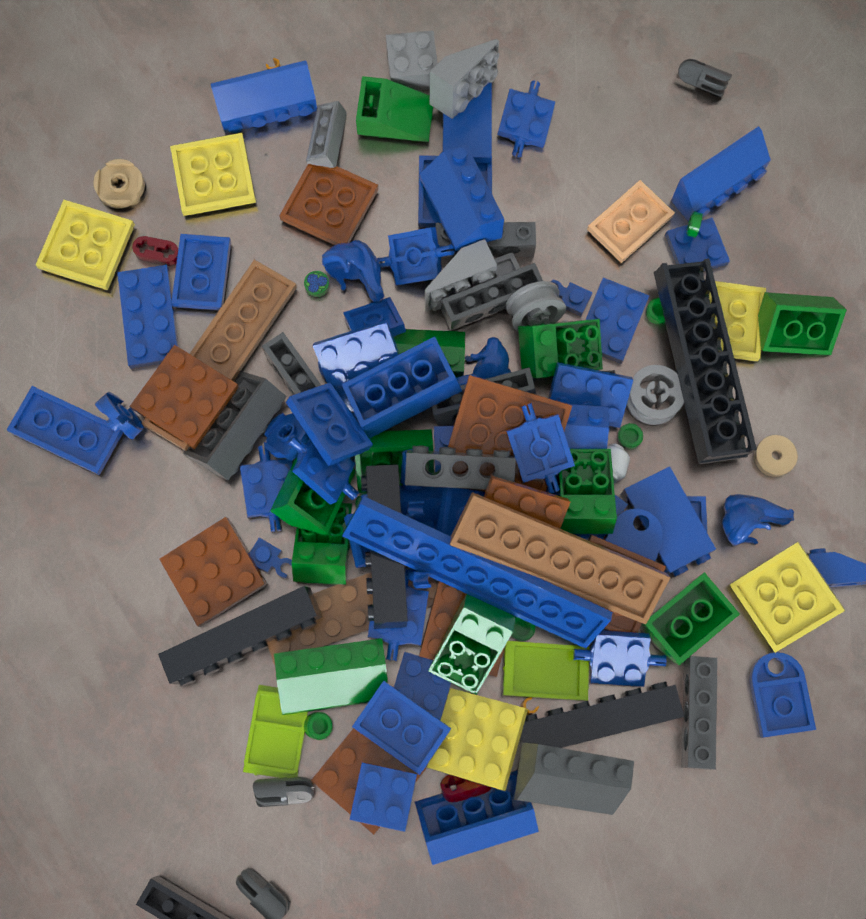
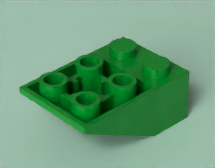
M362 76L356 115L358 135L429 142L433 106L430 105V95L388 79Z
M600 319L518 326L521 370L530 368L532 378L554 376L557 362L593 370H603Z
M570 449L575 466L561 470L558 473V486L560 488L558 496L567 498L570 501L560 529L571 534H613L617 514L611 449Z
M341 503L326 535L296 528L291 562L293 582L346 585L350 541L342 537L346 528L344 517L347 514H352V503Z
M466 594L450 623L428 671L477 695L513 633L515 616Z

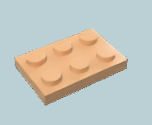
M639 180L589 224L587 230L622 263L674 216L675 212Z

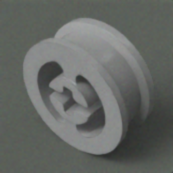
M549 281L531 283L520 288L509 297L506 302V310L513 317L512 325L516 331H518V326L555 323L562 318L566 311V305L562 299L558 298L560 292L555 283Z
M650 365L640 369L633 377V384L626 405L632 416L648 425H660L672 419L684 403L678 374L662 365ZM653 380L645 389L640 387L641 383ZM665 401L669 402L670 406L666 409L655 410L658 409Z

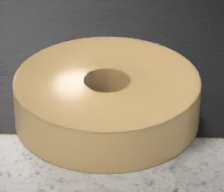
M771 435L764 438L757 445V450L754 451L756 466L762 473L771 477H781L790 472L796 465L798 458L794 444L788 438L780 435ZM773 452L779 455V460L772 457Z

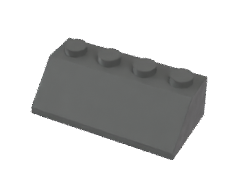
M243 371L234 380L239 388L196 449L189 446L187 451L183 452L188 458L226 480H229L237 472L239 464L251 452L253 444L260 434L267 429L269 421L280 410L282 402L287 397L266 378Z
M522 743L514 800L613 815L631 790L634 761L541 744Z

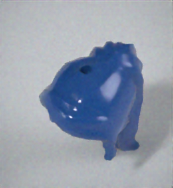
M354 240L350 243H339L332 246L322 255V265L329 275L337 280L342 291L346 289L343 279H360L366 287L370 300L380 302L385 297L381 287L379 262L366 243L360 240Z
M489 338L485 347L478 354L465 356L466 361H478L473 373L469 375L488 379L511 373V370L508 368V353L498 338ZM469 375L456 378L460 386L467 383Z
M735 494L728 496L724 503L723 529L733 546L741 543L758 544L757 539L749 537L752 531L756 528L771 529L770 524L761 522H772L784 526L794 521V511L792 509H785L763 498Z

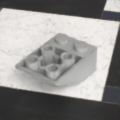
M495 39L445 56L430 71V105L451 119L459 112H463L468 103L474 97H478L483 88L497 77L499 40Z
M485 239L461 248L425 289L426 311L431 309L433 311L440 310L442 299L495 278L497 264Z

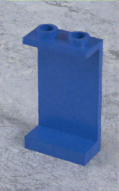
M670 466L622 491L620 495L623 501L626 503L630 501L634 509L646 510L659 520L663 529V542L658 554L666 566L665 573L668 575L673 573L674 577L689 570L687 565L696 562L698 566L711 559L710 554L716 548ZM638 515L644 529H646L648 526L647 518L643 515Z

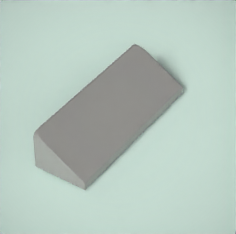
M339 101L318 105L306 158L307 164L329 168L336 167L347 115L346 110Z

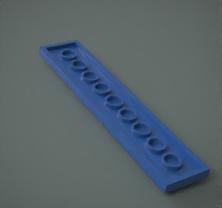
M365 496L361 499L342 537L418 572L430 571L429 577L585 649L612 619L613 612L536 576L450 545L451 536Z

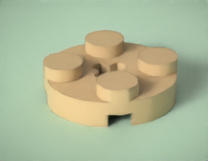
M115 159L105 163L106 166L101 171L99 169L96 172L93 181L94 189L102 203L112 208H125L137 205L140 202V197L145 187L144 178L140 170L133 163L124 159ZM119 179H122L123 183H125L124 186L121 188L113 186V184L118 183Z

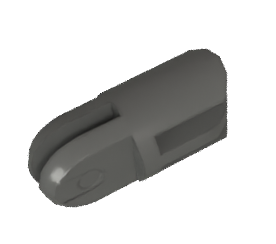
M695 59L684 60L678 68V75L683 82L719 97H723L728 81L732 77L730 73Z
M304 777L257 779L253 783V791L258 807L284 806L310 801L314 795V784L310 779Z
M244 869L241 875L237 876L236 885L238 889L251 901L250 904L266 919H282L290 909V903L273 884L267 883L252 869Z

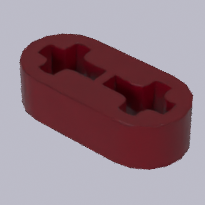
M141 236L134 240L132 249L139 260L167 266L177 264L178 247L174 242L148 236ZM145 244H147L151 250L147 249L142 253L139 248H144ZM169 249H171L173 255L170 254L168 258H166L164 253H168Z
M450 774L445 776L440 783L444 799L452 803L485 794L492 788ZM455 785L457 790L452 791L450 787Z

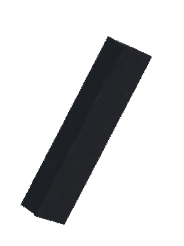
M704 259L702 262L673 265L662 263L653 273L698 463L705 464L747 458L757 448L710 259ZM704 269L706 272V279H704ZM709 293H711V296H712V302H711V303H710V300H709ZM715 315H716L717 321H718L717 327H716V324H715ZM721 339L723 341V351L721 348ZM727 363L729 365V375L727 373ZM733 387L735 389V399L733 397ZM739 412H740L741 418H742L741 423H740V421H739ZM745 436H746L747 442H748V447H747V448H746V445H745Z

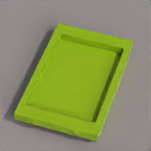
M508 641L504 649L503 695L588 701L589 661L573 660L574 649L589 650V646L585 649L575 645Z
M258 686L243 772L252 773L256 776L294 778L298 777L305 737L304 722L309 711L282 715L278 687Z

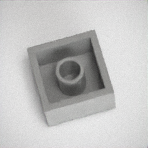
M434 31L386 35L390 80L414 90L430 89V71L438 64Z

